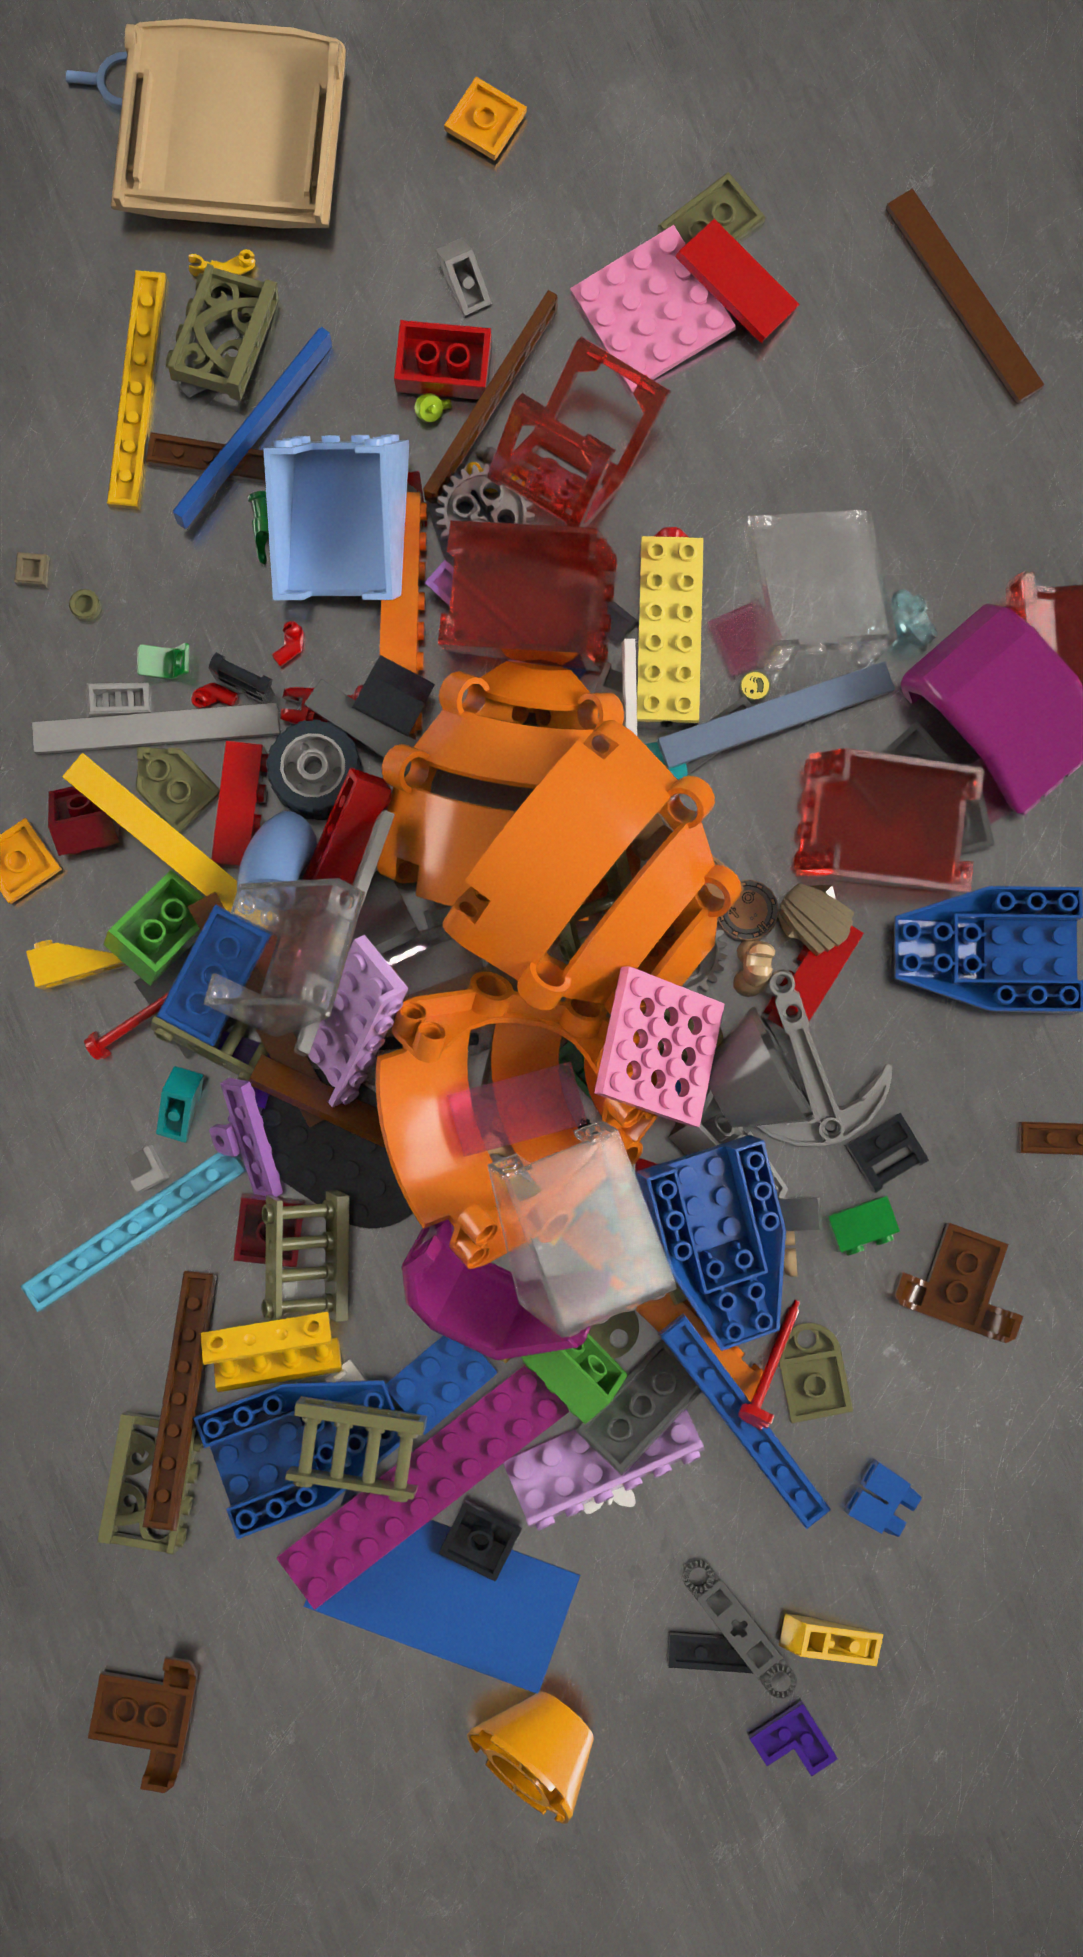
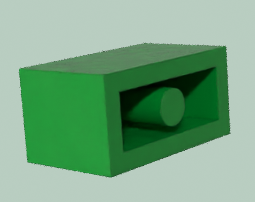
M880 1196L824 1216L836 1251H845L847 1256L864 1251L863 1245L875 1241L876 1246L894 1240L892 1234L900 1232L888 1196Z

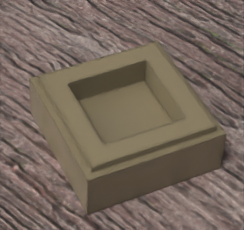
M17 552L15 584L47 587L50 557L46 554Z

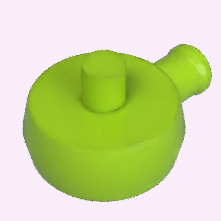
M427 393L418 397L414 409L420 420L429 423L438 420L443 410L451 409L452 403L450 399L441 401L435 394Z

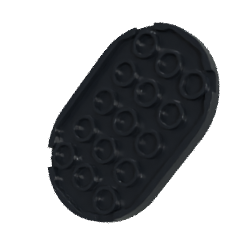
M314 1069L322 1083L335 1089L328 1082L326 1075L321 1069ZM362 1083L356 1099L377 1108L376 1092ZM272 1095L268 1097L266 1107L261 1111V1116L280 1180L315 1204H323V1201L326 1200V1191L338 1190L349 1195V1224L352 1226L368 1229L384 1228L399 1223L413 1214L398 1185L386 1148L326 1120H322L309 1128L298 1107Z

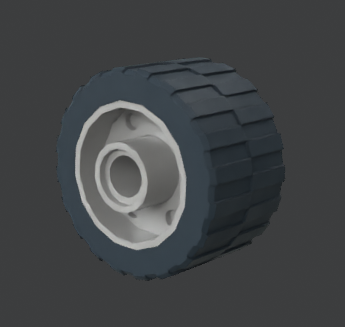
M304 720L287 727L283 733L275 738L274 744L271 745L268 751L269 756L266 761L267 777L272 785L271 788L280 802L289 808L290 811L306 819L325 820V818L330 816L349 769L353 768L363 772V766L354 742L347 736L345 731L337 728L330 722ZM313 767H322L318 773L309 774Z

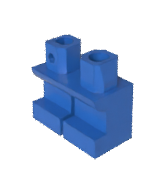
M874 1459L860 1484L885 1501L879 1500L858 1486L844 1511L849 1516L881 1534L885 1531L888 1534L899 1537L907 1522L894 1515L899 1504H902L911 1511H914L922 1497L910 1487L911 1484Z

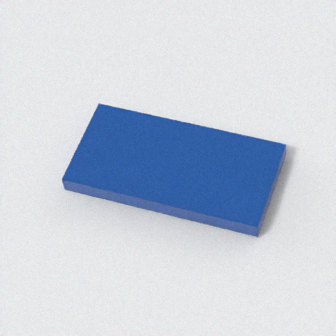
M215 905L156 1017L210 1046H214L272 934L219 905Z

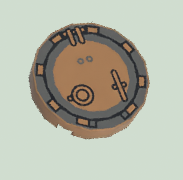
M742 880L740 882L744 890L732 907L724 915L718 917V922L724 932L733 939L755 941L768 935L774 928L779 913L778 903L771 889L763 883L753 880Z

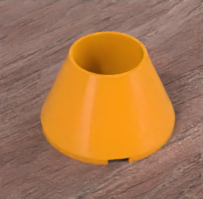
M539 1692L473 1727L468 1732L467 1739L475 1753H478L480 1749L489 1759L485 1765L501 1782L538 1812L544 1815L549 1810L557 1815L554 1818L556 1822L568 1823L573 1816L594 1741L591 1730L575 1712L554 1696L546 1692Z

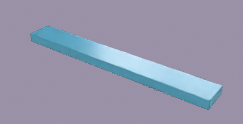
M219 1152L20 1287L35 1310L40 1312L247 1172L244 1163L238 1155L232 1157Z

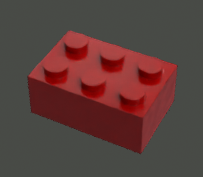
M400 320L394 374L396 392L413 394L432 393L436 396L480 399L488 386L492 347L491 328Z

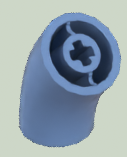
M292 811L277 813L267 820L253 836L244 852L238 872L237 899L241 904L256 910H277L292 904L296 899L297 884L301 871L310 862L317 846L316 835L311 825L302 816Z

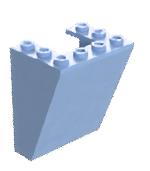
M385 434L370 438L369 435H351V441H340V435L321 436L322 441H311L310 436H292V438L274 440V446L263 448L273 600H304L311 596H362V600H393L401 596L409 440H399V434Z

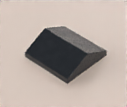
M380 655L352 708L408 737L435 684Z
M464 1500L439 1554L496 1582L522 1527Z

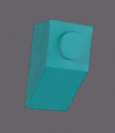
M177 1066L173 1067L161 1093L157 1135L186 1143L201 1098L204 1074Z

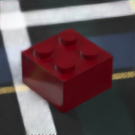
M242 1193L233 1261L266 1264V1224L262 1218L263 1205H266V1196ZM277 1197L283 1200V1207L305 1205V1200ZM303 1218L283 1219V1238L301 1237ZM299 1250L282 1251V1266L297 1268Z

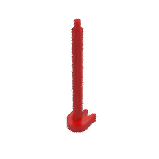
M168 993L102 1037L98 1038L97 1031L90 1034L84 1040L85 1047L90 1055L96 1060L104 1059L111 1055V1052L105 1047L158 1013Z
M794 1300L792 1307L788 1308L751 1403L742 1404L738 1413L742 1420L758 1430H762L763 1427L768 1428L774 1418L773 1414L761 1409V1406L799 1313L798 1307L800 1302Z

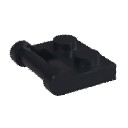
M217 652L213 655L208 668L215 680L265 704L272 702L275 696L271 688L273 679L265 675L260 677L226 661L225 656Z
M901 1113L894 1115L846 1144L874 1193L882 1190L885 1183L915 1165L919 1164L921 1166L929 1161ZM908 1145L911 1154L878 1174L875 1173L872 1166Z

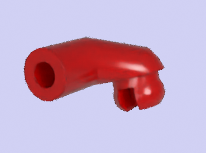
M289 621L284 624V646L271 654L280 667L298 655L303 649L304 632L302 627L295 621Z
M212 682L194 690L191 702L197 708H203L218 701L228 706H234L239 694Z

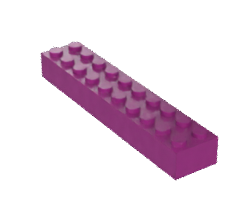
M523 1363L412 1449L407 1484L418 1485L414 1499H408L407 1502H395L390 1500L387 1495L358 1491L283 1549L276 1559L315 1610L570 1412L567 1405L556 1394L550 1392L545 1382ZM397 1462L375 1479L394 1482Z

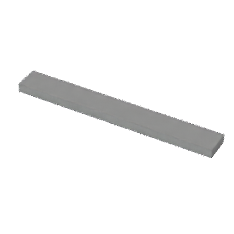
M277 703L32 722L33 745L36 755L280 734Z
M384 810L377 816L293 1050L298 1055L305 1057L310 1053L392 824L394 813Z

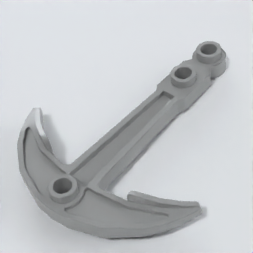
M776 970L770 978V989L777 995L775 1003L784 1030L790 1035L815 1119L809 1122L761 1125L757 1127L775 1139L796 1146H827L836 1144L850 1138L868 1125L884 1104L892 1079V1065L885 1064L878 1076L859 1092V1099L839 1107L808 1029L809 1020L800 994L794 989V976L788 970ZM778 977H786L788 983L785 986L777 985L776 980ZM789 1006H795L798 1012L795 1015H788L786 1009ZM833 1121L837 1124V1127L834 1130H827L825 1128L826 1123Z

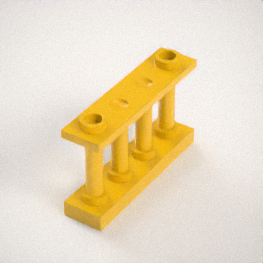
M328 1312L201 1333L203 1364L214 1363L215 1388L217 1392L337 1373L342 1370L340 1343L338 1338H331Z

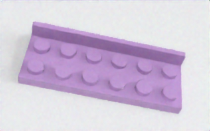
M365 935L354 939L333 985L313 1045L308 1054L311 1061L316 1063L324 1072L328 1082L335 1087L328 1102L331 1107H335L342 1102L346 1105L359 1095L358 1090L368 1076L366 1073L375 1062V1055L384 1044V1037L393 1026V1019L397 1011L403 1006L402 1001L409 989Z
M685 1409L622 1476L576 1430H572L514 1456L503 1464L522 1507L528 1526L530 1528L536 1526L537 1530H542L555 1523L554 1518L563 1513H566L567 1517L573 1516L585 1510L583 1504L595 1500L596 1504L602 1503L614 1497L612 1493L614 1490L624 1486L625 1491H628L643 1484L641 1480L643 1477L653 1473L654 1478H657L672 1471L670 1465L681 1460L684 1465L701 1458L699 1452L705 1449L687 1409Z

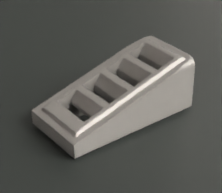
M149 683L86 684L87 718L151 713ZM139 691L140 706H134L133 692ZM121 693H127V706H122ZM108 694H114L115 707H109ZM96 695H102V707H96Z

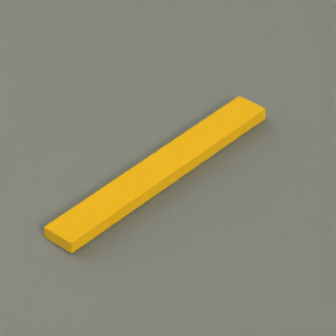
M135 270L107 499L109 507L139 510L167 281L165 273Z
M84 753L78 757L62 776L201 893L208 896L216 892L226 910L263 930L277 916L273 910H256L241 904L237 899V880Z

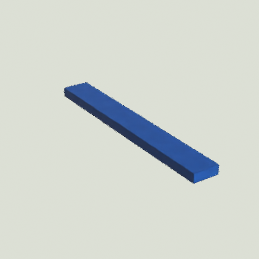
M321 327L315 332L174 508L173 513L178 525L184 529L188 528L331 349L332 343L329 331Z
M684 1313L659 1331L658 1334L803 1526L808 1529L831 1511L830 1507L769 1426L768 1428L763 1427L762 1430H758L739 1417L738 1413L742 1404H750L751 1402Z

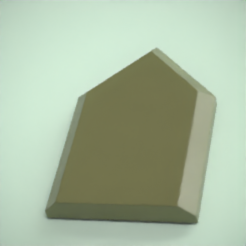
M137 747L136 791L179 833L187 829L219 799L220 789L181 748Z

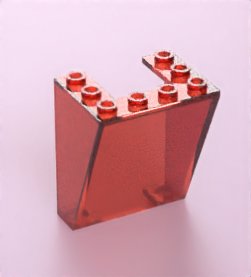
M450 520L447 552L455 560L449 615L441 613L438 637V645L449 652L602 671V663H606L608 659V645L604 644L605 632L609 633L611 629V614H607L608 602H613L614 584L610 582L611 572H616L617 554L613 553L612 546L609 545L607 539L604 538L598 528Z
M850 748L809 754V758L804 765L806 785L800 799L803 812L802 820L797 828V836L800 840L799 849L794 857L796 876L951 893H971L974 861H960L966 801L981 799L984 768ZM974 777V785L971 791V782ZM964 871V878L961 883V874Z

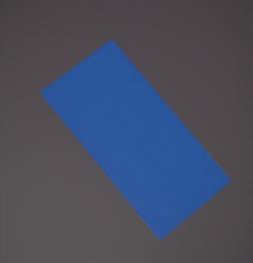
M347 1489L341 1505L357 1492ZM430 1520L314 1610L307 1599L303 1606L537 1694L541 1689L581 1575L511 1550L495 1582L440 1555L439 1551L451 1527Z

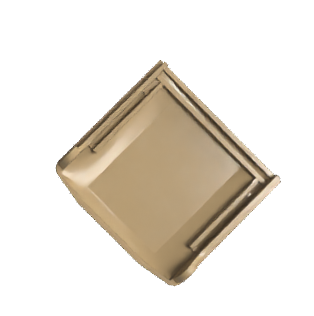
M174 19L126 24L125 49L127 52L111 208L166 219L271 228H329L346 62L344 44L336 38L291 27L197 19Z

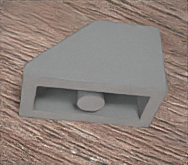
M463 238L435 250L444 276L464 316L492 304L473 249Z

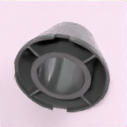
M757 1006L750 1008L715 1049L708 1086L721 1111L733 1128L809 1122L815 1119L804 1091L801 1090L795 1077L796 1074L764 1016H760L757 1012L759 1011Z

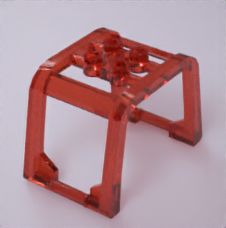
M581 336L576 341L546 407L524 393L515 400L488 471L487 479L498 486L504 485L566 523L568 529L579 535L613 498L625 481L671 390ZM601 364L637 384L633 394L644 413L618 465L611 462L616 451L614 448L589 433L584 437L556 420L578 373L597 371ZM522 426H536L532 433L513 451ZM540 445L586 472L588 474L586 480L580 475L571 473L561 467L554 459L542 458L534 452ZM527 462L537 470L530 471L522 466V464ZM513 474L525 481V485L522 486L509 477ZM601 482L605 485L598 491ZM540 494L543 495L544 497H546L547 499L551 500V501L549 502V501L545 500L544 498L540 497ZM567 508L572 510L571 515L566 513Z

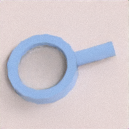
M117 52L107 57L99 66L97 73L67 70L66 82L97 85L104 101L112 108L121 110L127 52Z

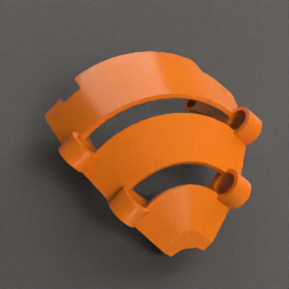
M505 661L481 677L460 671L448 675L444 679L439 691V702L443 709L414 747L399 744L391 748L384 757L382 763L383 779L388 785L393 786L392 797L387 811L395 815L377 863L378 872L399 883L417 882L415 896L453 906L456 900L471 887L465 879L516 811L481 806L432 793L431 786L437 768L477 780L535 789L547 773L578 740L584 744L588 736L604 721L615 720L623 724V705L615 694L608 692L590 693L570 669L536 665L522 661ZM468 688L466 699L462 703L463 693ZM530 712L535 713L536 722L539 727L521 724L526 721ZM411 761L410 771L404 777L406 766ZM633 842L626 849L632 880L641 869V859L631 849L634 845ZM603 878L582 905L607 895L609 890L606 878ZM589 916L578 921H588Z
M615 720L604 721L588 736L584 744L578 740L563 755L500 831L465 879L471 887L456 900L443 921L444 930L462 947L518 980L517 988L522 999L530 1006L540 1010H551L556 1007L562 997L604 1004L607 1012L611 1015L621 967L627 966L682 987L714 947L717 918L724 915L732 907L742 891L738 876L730 868L714 864L703 828L702 820L712 811L715 804L712 788L706 781L695 776H685L678 780L634 732ZM679 794L691 797L696 803L697 811L686 808L681 802ZM657 813L662 815L673 829V832L620 894L570 962L565 964L551 957L547 951L594 888ZM706 883L717 886L723 892L725 899L712 895ZM642 999L640 1010L644 1015L646 1013V1003Z
M478 972L474 974L466 990L416 996L404 1001L403 1006L396 1013L391 1029L392 1034L403 1045V1048L377 1056L376 1098L379 1122L384 1145L398 1185L423 1229L447 1219L450 1221L455 1229L449 1243V1248L468 1269L486 1265L535 1237L540 1243H548L556 1239L569 1226L573 1216L572 1210L609 1175L613 1177L619 1176L628 1171L638 1161L643 1150L640 1140L658 1117V1115L594 1094L610 1018L606 1017L607 1010L604 1004L566 998L565 1002L559 1001L556 1007L551 1010L536 1009L526 1003L519 992L513 990L512 984L506 978L492 972ZM488 1024H496L492 1041L491 1069L494 1095L502 1125L522 1166L535 1184L542 1190L535 1196L519 1201L514 1196L497 1171L481 1137L470 1097L467 1065L470 1031ZM637 1031L633 1035V1042L636 1044V1047L640 1042V1036ZM562 1036L572 1042L585 1057L584 1069L588 1090L596 1109L602 1116L598 1135L592 1145L576 1125L562 1091L559 1074V1049ZM630 1062L626 1068L629 1078L633 1075V1066ZM655 1071L651 1075V1083L654 1087L657 1084V1074Z

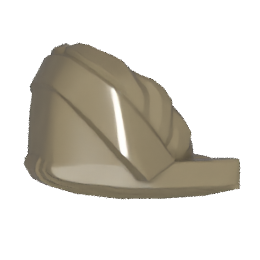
M798 883L784 896L778 910V918L784 933L788 937L801 940L816 956L823 951L828 952L834 946L837 947L844 942L851 932L849 929L854 922L852 921L854 912L836 900L832 885L807 886Z

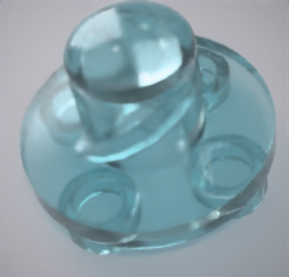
M900 589L893 593L891 602L894 612L881 618L879 623L884 639L890 644H897L908 637L917 646L924 647L937 638V630L933 623L929 621L925 612L928 607L924 598L919 594L913 596L905 589Z

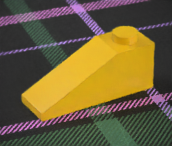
M52 940L38 942L34 944L35 949L26 951L35 986L42 990L127 966L113 953L53 943Z
M785 1614L778 1646L800 1657L877 1666L883 1634L812 1617Z

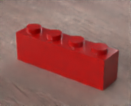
M226 741L211 860L221 868H240V863L248 844L263 825V815L259 814L260 802L265 803L267 785L263 784L264 772L268 773L266 761L269 754H266V749L262 744Z
M353 768L349 769L303 877L310 891L343 901L347 892L351 891L356 871L362 861L377 816L383 809L389 806L391 801L392 789L383 778Z
M852 925L847 939L839 946H834L828 952L823 951L816 956L804 945L796 957L800 963L795 972L790 969L788 970L794 976V989L800 994L809 1021L864 934ZM786 977L783 978L780 986H785L788 983ZM772 996L764 1009V1012L768 1014L765 1019L768 1024L790 1037L784 1030L775 1003L776 997ZM789 1006L786 1009L788 1015H795L798 1012L795 1006Z

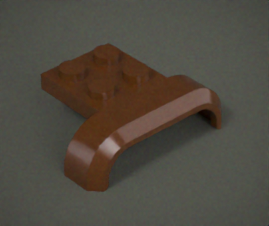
M947 1223L928 1280L924 1281L902 1272L894 1293L898 1304L1003 1343L1016 1339L1024 1317L989 1304L1009 1244L952 1223Z
M166 1656L164 1659L163 1682L102 1671L99 1676L88 1739L151 1750L140 1789L159 1793L167 1792L174 1787L177 1781L197 1680V1670L191 1660Z

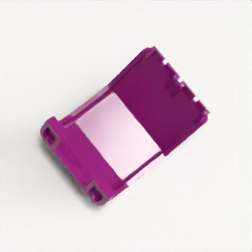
M989 603L983 605L910 668L902 678L901 688L904 697L911 704H914L923 696L946 717L982 758L1010 808L1016 813H1021L1025 816L1041 802L1040 797L1043 796L1045 798L1064 781V776L1069 777L1083 765V685L1074 671L1036 629L1010 608Z
M448 1219L425 1229L422 1228L402 1263L405 1302L431 1330L494 1360L577 1348L586 1341L612 1277V1273L609 1270L603 1269L601 1271L592 1270L527 1280L491 1262L474 1269H468L449 1248L454 1227Z

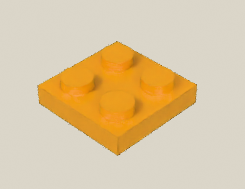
M475 77L444 124V130L495 161L527 113V107L480 78Z
M24 818L0 834V892L9 904L14 903L62 870L27 818Z

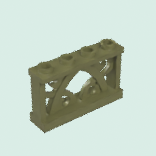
M207 264L204 273H200L197 277L194 299L190 298L187 303V317L184 325L180 324L176 332L177 343L174 350H169L166 368H169L170 377L173 381L177 382L179 380L228 394L229 398L241 401L279 301L277 282L265 279V282L217 269L214 268V265ZM218 286L228 288L233 293V300L227 301L226 294L221 291L220 298L214 299L211 297L212 291ZM239 292L259 298H239ZM238 312H242V318L250 316V321L247 323L240 322ZM231 314L235 328L244 337L243 339L229 340L215 350L204 328L215 320ZM195 337L198 343H193ZM229 349L238 351L236 357H230L228 352L224 358L222 357ZM190 354H196L198 356L197 359L193 361V364H200L204 362L206 358L209 360V362L200 369L187 367L185 364L187 356ZM216 367L228 378L211 374L210 372Z
M129 1411L121 1414L97 1542L124 1545L172 1555L178 1551V1547L183 1548L187 1528H182L184 1515L189 1516L193 1500L192 1496H188L190 1483L195 1484L198 1473V1465L194 1464L196 1451L201 1452L203 1445L196 1423L193 1424L177 1531H169L166 1537L157 1539L151 1536L146 1527H142L145 1514V1500L141 1491L133 1484L127 1482V1476L141 1473L151 1465L154 1458L156 1439L153 1441L142 1433L137 1432V1424L158 1428L160 1418ZM145 1451L149 1453L143 1464L136 1465L133 1463L132 1455L134 1453H139L141 1458H143ZM127 1495L135 1496L138 1503V1511L134 1512L135 1503L130 1507L124 1504V1499ZM139 1523L142 1537L117 1533L118 1526Z

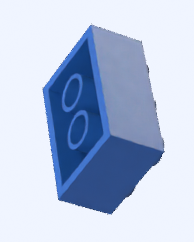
M442 1335L386 1383V1386L391 1396L405 1412L427 1416L426 1429L423 1433L426 1435L498 1373V1369L487 1356Z

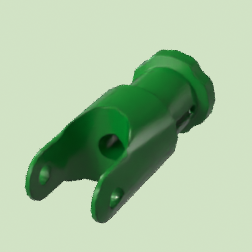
M257 491L249 494L248 502L252 503L254 520H252L257 556L260 563L265 564L267 561L265 545L269 539L266 491Z

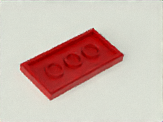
M715 218L682 247L675 256L760 343L800 305Z

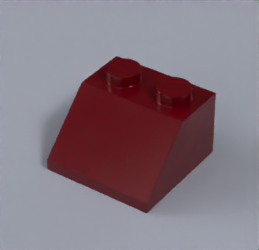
M71 786L49 791L48 828L59 856L77 854L83 850L97 847L104 848L119 843V824L75 787Z

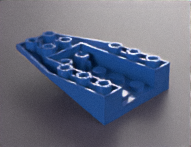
M988 886L894 917L895 979L987 1011L1050 1014L1083 1012V980H1078L1077 921L1083 918L1082 887Z
M747 1135L634 1172L666 1266L718 1348L723 1351L779 1331L786 1228L764 1140Z
M385 1380L284 1383L194 1417L204 1448L210 1446L229 1499L230 1506L226 1510L237 1539L325 1507L347 1490L313 1484L312 1487H298L293 1484V1481L285 1480L291 1466L299 1467L305 1422L302 1421V1417L294 1416L296 1402L302 1396L396 1411ZM322 1420L317 1426L312 1469L331 1472L337 1429L334 1426V1422ZM353 1425V1428L349 1430L343 1474L363 1476L369 1433L364 1426ZM385 1430V1433H381L377 1464L399 1447L400 1436H398L397 1431Z

